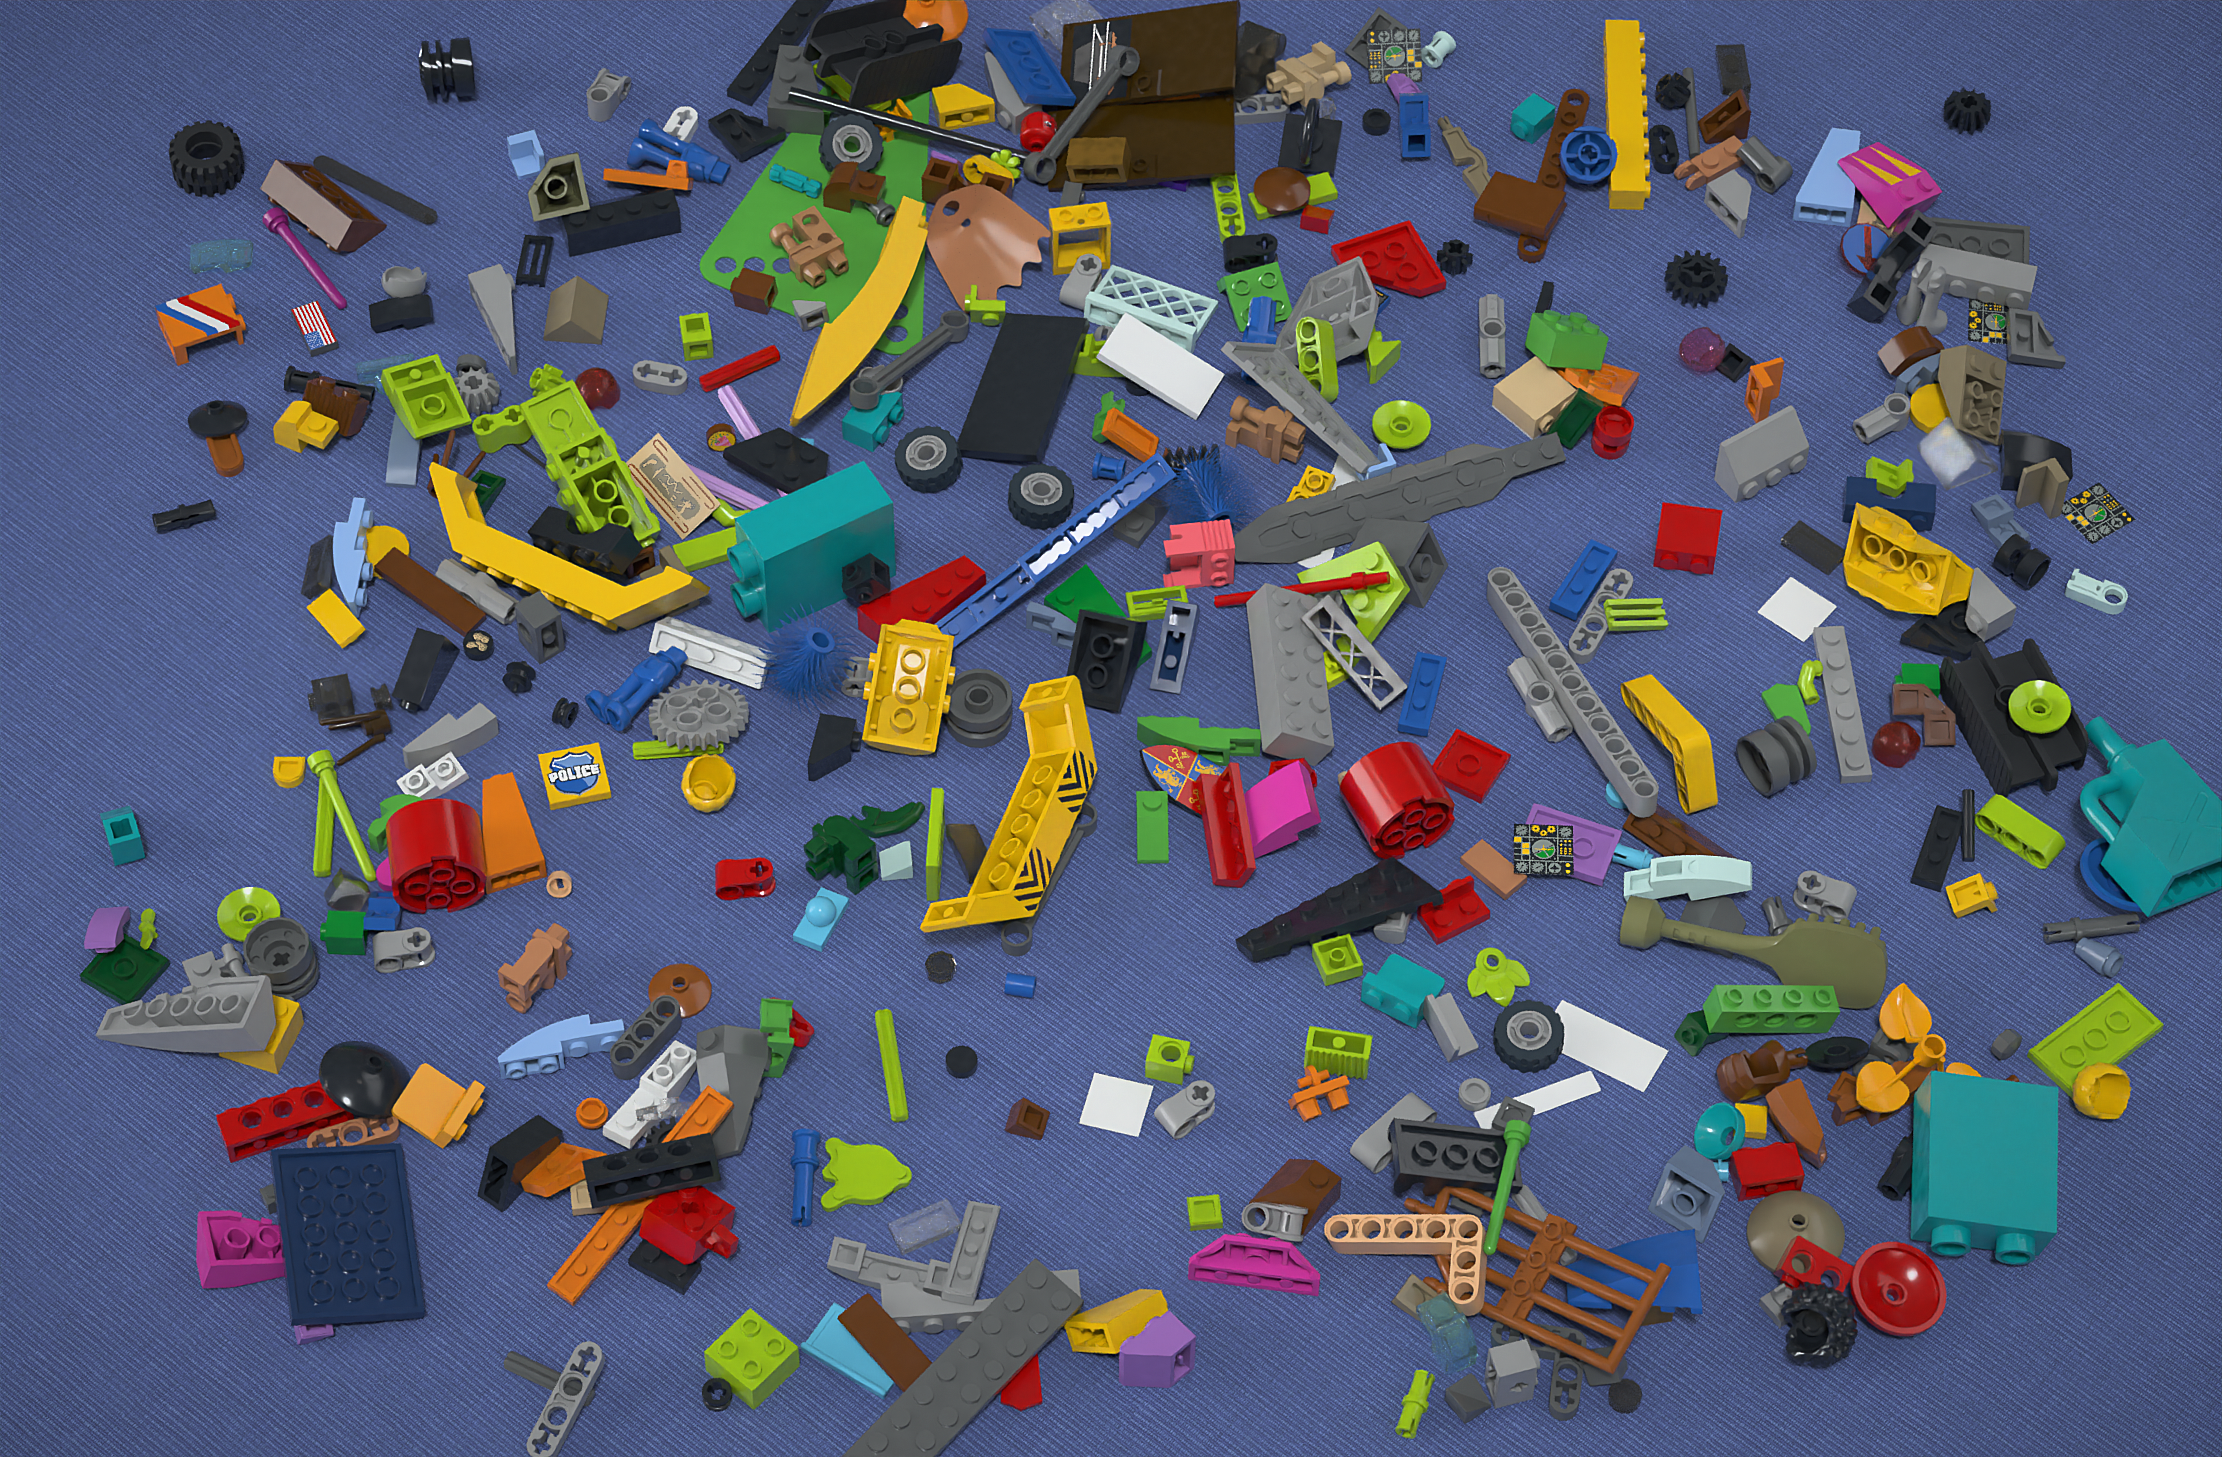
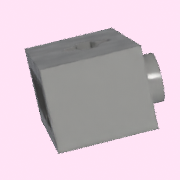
M1527 1339L1488 1349L1484 1382L1495 1409L1533 1399L1534 1386L1538 1385L1537 1370L1540 1369V1360L1536 1350L1530 1349Z

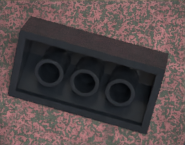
M666 187L591 203L588 210L557 216L569 257L682 233L680 210L673 189Z

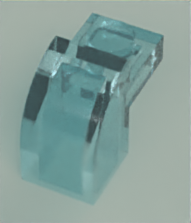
M1443 1293L1417 1305L1416 1313L1432 1337L1431 1352L1445 1375L1448 1377L1476 1364L1477 1345L1470 1324L1463 1312L1458 1313L1448 1295Z

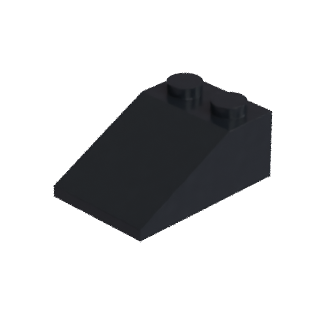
M1079 609L1066 677L1075 675L1079 679L1084 704L1117 712L1121 711L1142 653L1148 622L1092 609Z

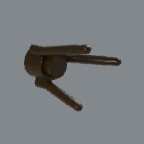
M384 709L364 714L320 720L319 722L321 726L329 725V730L361 725L365 736L371 735L373 737L338 760V766H342L373 745L386 741L384 734L391 732L390 721Z

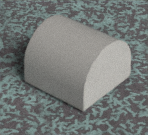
M1397 912L1388 915L1386 922L1374 925L1373 930L1376 937L1390 944L1404 942L1411 914L1405 915L1404 912Z

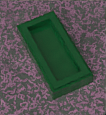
M1578 388L1547 429L1546 435L1557 432L1560 443L1572 449L1602 410L1604 402Z

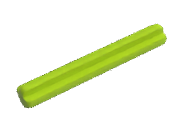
M334 770L332 773L337 782V772ZM321 777L319 779L313 861L314 875L318 878L328 877L331 874L335 808Z
M889 1009L877 1010L875 1012V1022L891 1120L896 1123L904 1122L909 1116L892 1011Z

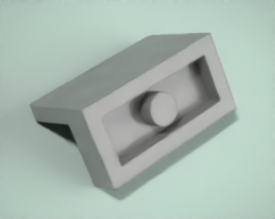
M1449 992L1437 998H1434L1433 994L1426 996L1424 999L1423 1015L1448 1063L1477 1052L1479 1046L1451 993Z

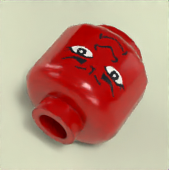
M1036 111L1025 116L1020 128V143L1022 147L1031 153H1041L1057 133V122L1052 116L1042 111Z

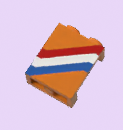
M222 284L155 306L158 325L177 366L189 362L186 347L233 332L238 345L244 344L242 332L246 331L243 317L241 314H235L236 304L231 293H225Z

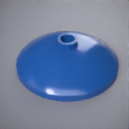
M2103 837L2090 842L2080 857L2081 874L2089 888L2100 899L2111 906L2126 911L2143 912L2100 864L2109 847L2106 839Z

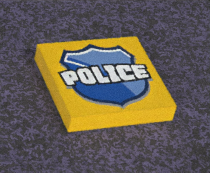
M599 743L538 755L550 810L612 798Z

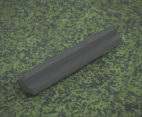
M510 1351L503 1363L506 1370L551 1391L554 1390L562 1374L515 1351ZM577 1380L569 1381L565 1386V1393L570 1396L579 1394L583 1387L582 1382ZM592 1388L584 1406H589L594 1399V1388Z

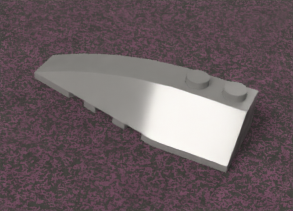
M267 975L215 978L208 980L207 986L196 988L194 985L184 987L180 994L170 996L166 992L156 995V998L148 1003L139 1000L107 1009L95 1036L101 1040L169 1051L201 1053L263 1051L276 1025L270 978Z

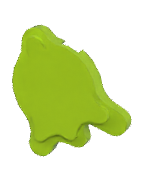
M835 1137L828 1139L825 1143L826 1153L831 1160L822 1170V1177L825 1181L835 1184L821 1197V1206L826 1212H833L846 1204L876 1205L882 1203L883 1198L892 1191L895 1193L897 1190L907 1187L912 1181L911 1170L901 1164L884 1147L872 1144L850 1145Z

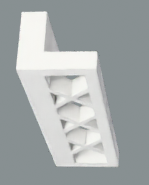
M669 616L655 623L649 652L656 654L660 650L666 651L671 646H675L684 651L688 656L684 664L757 689L764 687V685H761L764 683L761 682H765L766 676L756 674H767L768 670L757 666L770 667V665L756 657L767 660L771 659L758 649L759 647Z

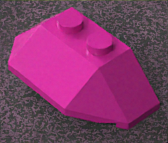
M1226 1233L1189 1259L1188 1280L1311 1296L1319 1295V1272L1292 1242L1284 1241L1280 1238L1271 1237L1265 1239L1252 1237L1245 1233Z

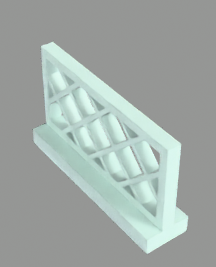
M1112 265L1094 292L1090 291L1086 296L1084 318H1087L1089 322L1101 326H1111L1115 329L1126 312L1188 352L1193 353L1195 343L1217 310L1219 301ZM1118 277L1127 282L1115 285L1113 278ZM1147 287L1153 289V292L1141 294L1139 288ZM1133 291L1134 296L1123 298L1120 292ZM1113 294L1115 299L1107 297L1105 295ZM1173 296L1179 298L1180 301L1168 303L1166 297ZM1158 299L1161 305L1149 307L1147 301ZM1140 303L1142 308L1133 306L1132 304ZM1199 305L1207 308V310L1195 312L1192 307ZM1185 308L1188 314L1176 316L1173 311ZM1166 312L1168 317L1159 314ZM1192 321H1193V323H1194V325H1195L1196 327L1191 326V325H1188V324H1185V323H1187V322H1192Z

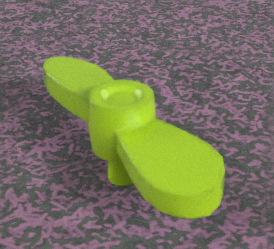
M151 908L142 912L141 923L138 927L142 932L140 946L145 950L149 948L152 939L158 937V934L155 932L156 927L153 925L156 914Z

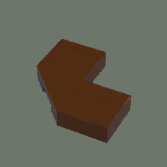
M1892 684V715H1923V746L1956 745L1955 714L1925 684Z

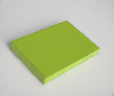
M932 788L926 855L927 901H938L940 897L945 831L943 788Z

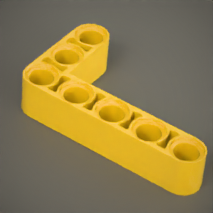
M1648 674L1621 683L1620 691L1627 708L1673 754L1678 799L1683 811L1688 815L1717 805L1718 796L1712 745L1706 729L1653 675Z

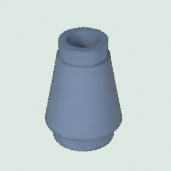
M2085 937L2078 942L2075 948V954L2079 955L2102 976L2114 977L2124 963V955L2120 954L2118 948Z

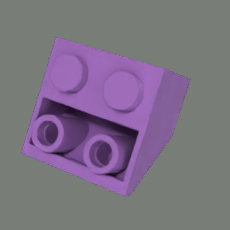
M1169 1310L1161 1317L1155 1316L1146 1324L1141 1333L1136 1337H1128L1120 1346L1119 1382L1123 1386L1171 1388L1195 1368L1196 1336Z

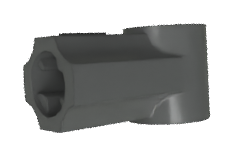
M1755 135L1736 151L1741 159L1755 172V180L1758 186L1767 193L1775 192L1793 175L1790 163L1781 156L1775 157Z

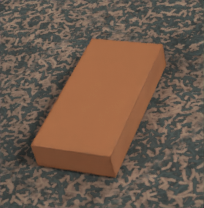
M1483 839L1460 857V863L1504 900L1508 899L1527 882V876L1524 873H1514V865Z

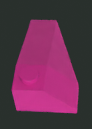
M232 1210L199 1211L196 1262L202 1289L237 1287L285 1276L279 1226L272 1224L271 1219L261 1218L260 1221L244 1218L242 1213Z

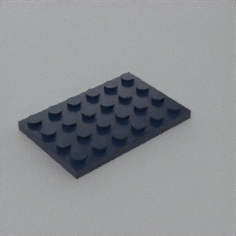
M401 1143L271 1149L270 1163L291 1326L423 1318L425 1309Z

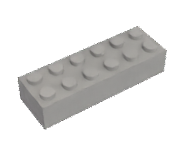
M1265 583L1246 602L1263 752L1287 759L1305 758L1309 765L1316 766L1335 747L1323 647L1300 620V617L1317 604V598ZM1317 613L1310 620L1317 628H1320L1319 613Z

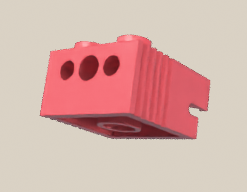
M1230 519L1170 525L1169 540L1164 541L1166 558L1169 557L1170 571H1180L1171 572L1168 575L1163 574L1164 587L1185 585V589L1211 585L1220 587L1228 583L1234 584L1235 544Z

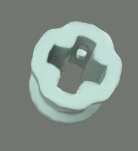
M1436 32L1429 46L1427 45L1421 49V59L1426 65L1437 68L1443 63V58L1446 54L1452 53L1455 50L1456 43L1454 39L1446 32Z

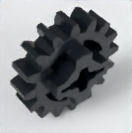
M1699 250L1695 251V255L1684 251L1683 258L1675 255L1674 262H1668L1667 270L1665 271L1664 281L1667 282L1666 290H1673V299L1679 296L1682 297V304L1687 303L1688 300L1692 301L1693 307H1696L1700 301L1705 306H1708L1709 299L1717 302L1719 294L1724 295L1728 282L1726 266H1720L1721 259H1710L1711 253L1709 252L1705 256H1701Z

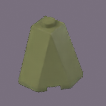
M578 152L549 158L532 184L527 195L534 222L590 209Z

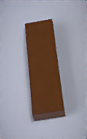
M393 547L374 566V572L463 637L475 631L486 620L485 612L396 547Z

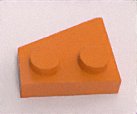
M562 1142L521 1180V1184L525 1192L549 1197L585 1178L583 1160L605 1156L607 1153Z

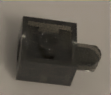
M1249 20L1241 24L1238 30L1235 89L1215 91L1214 93L1219 95L1234 94L1235 101L1242 103L1263 88L1267 82L1266 75L1276 71L1274 67L1275 58L1285 51L1287 44L1285 34Z

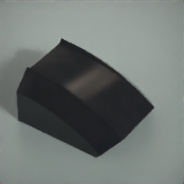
M2001 429L1998 444L2001 460L2000 490L2018 491L2024 468L2052 458L2057 460L2068 476L2069 482L2073 478L2072 451L2069 447L2033 433Z

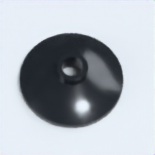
M214 400L200 405L188 416L189 428L194 433L207 437L233 433L240 429L247 421L246 409L241 404L225 400Z
M1831 1037L1819 1040L1808 1046L1805 1050V1056H1808L1807 1060L1812 1065L1840 1072L1848 1069V1066L1865 1059L1869 1054V1045L1864 1040L1855 1037Z

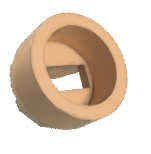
M563 870L552 872L547 879L546 888L548 893L556 898L567 896L572 888V879L569 874ZM558 879H562L563 888H559Z

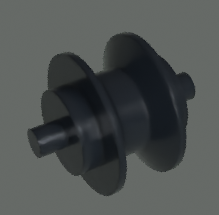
M526 661L510 662L506 666L507 673L502 678L504 685L512 693L530 691L532 688L531 681L536 677L535 670Z

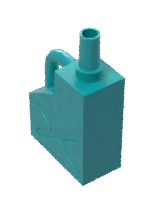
M2099 716L2091 720L2085 726L2088 739L2108 761L2107 769L2111 772L2085 784L2079 799L2081 809L2089 822L2109 843V847L2100 864L2147 917L2221 890L2222 801L2165 738L2137 748L2135 744H2127L2103 717ZM2099 798L2119 819V825L2102 808Z

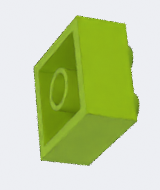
M1349 933L1312 944V957L1325 986L1363 975V963Z

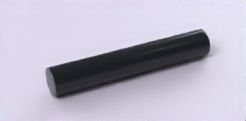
M1972 789L1962 790V860L1965 862L1975 860V791Z

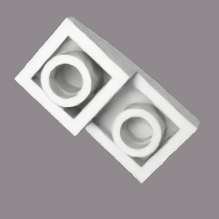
M450 751L426 769L420 764L396 782L405 794L414 795L426 800L433 799L450 791L469 779V776Z

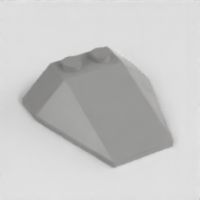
M1360 256L1309 279L1276 340V345L1294 365L1299 366L1296 326L1304 317L1326 320L1332 325L1336 363L1350 355H1358L1367 348L1377 316L1379 297ZM1316 327L1313 330V336L1315 335ZM1317 356V358H1316V365H1317L1318 360H1319V357H1318V356Z

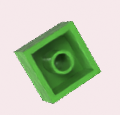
M1545 310L1544 313H1532L1525 346L1550 367L1601 370L1609 337L1599 330L1600 327L1591 323L1584 314L1571 312L1570 315H1561L1556 311Z

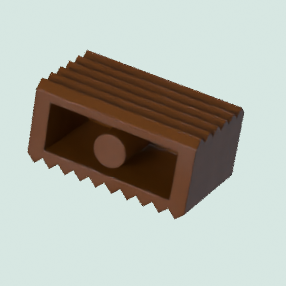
M319 376V378L308 380L302 401L311 403L312 411L338 421V434L346 437L358 434L361 431L369 401L361 398V393L355 389H343L335 385L336 381L330 377Z

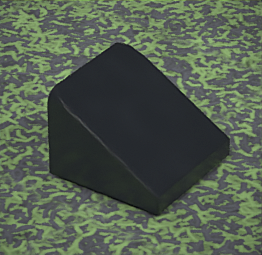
M1729 343L1712 366L1736 383L1750 371L1751 366L1756 365V362Z

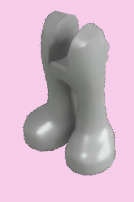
M1921 258L1912 271L1908 294L1903 296L1897 303L1896 314L1904 325H1911L1917 320L1915 327L1925 326L1931 335H1936L1946 329L1948 321L1946 312L1938 309L1946 284V270L1939 266L1933 272L1931 270L1932 260ZM1922 293L1925 294V301H1924V303H1923V300L1921 299Z

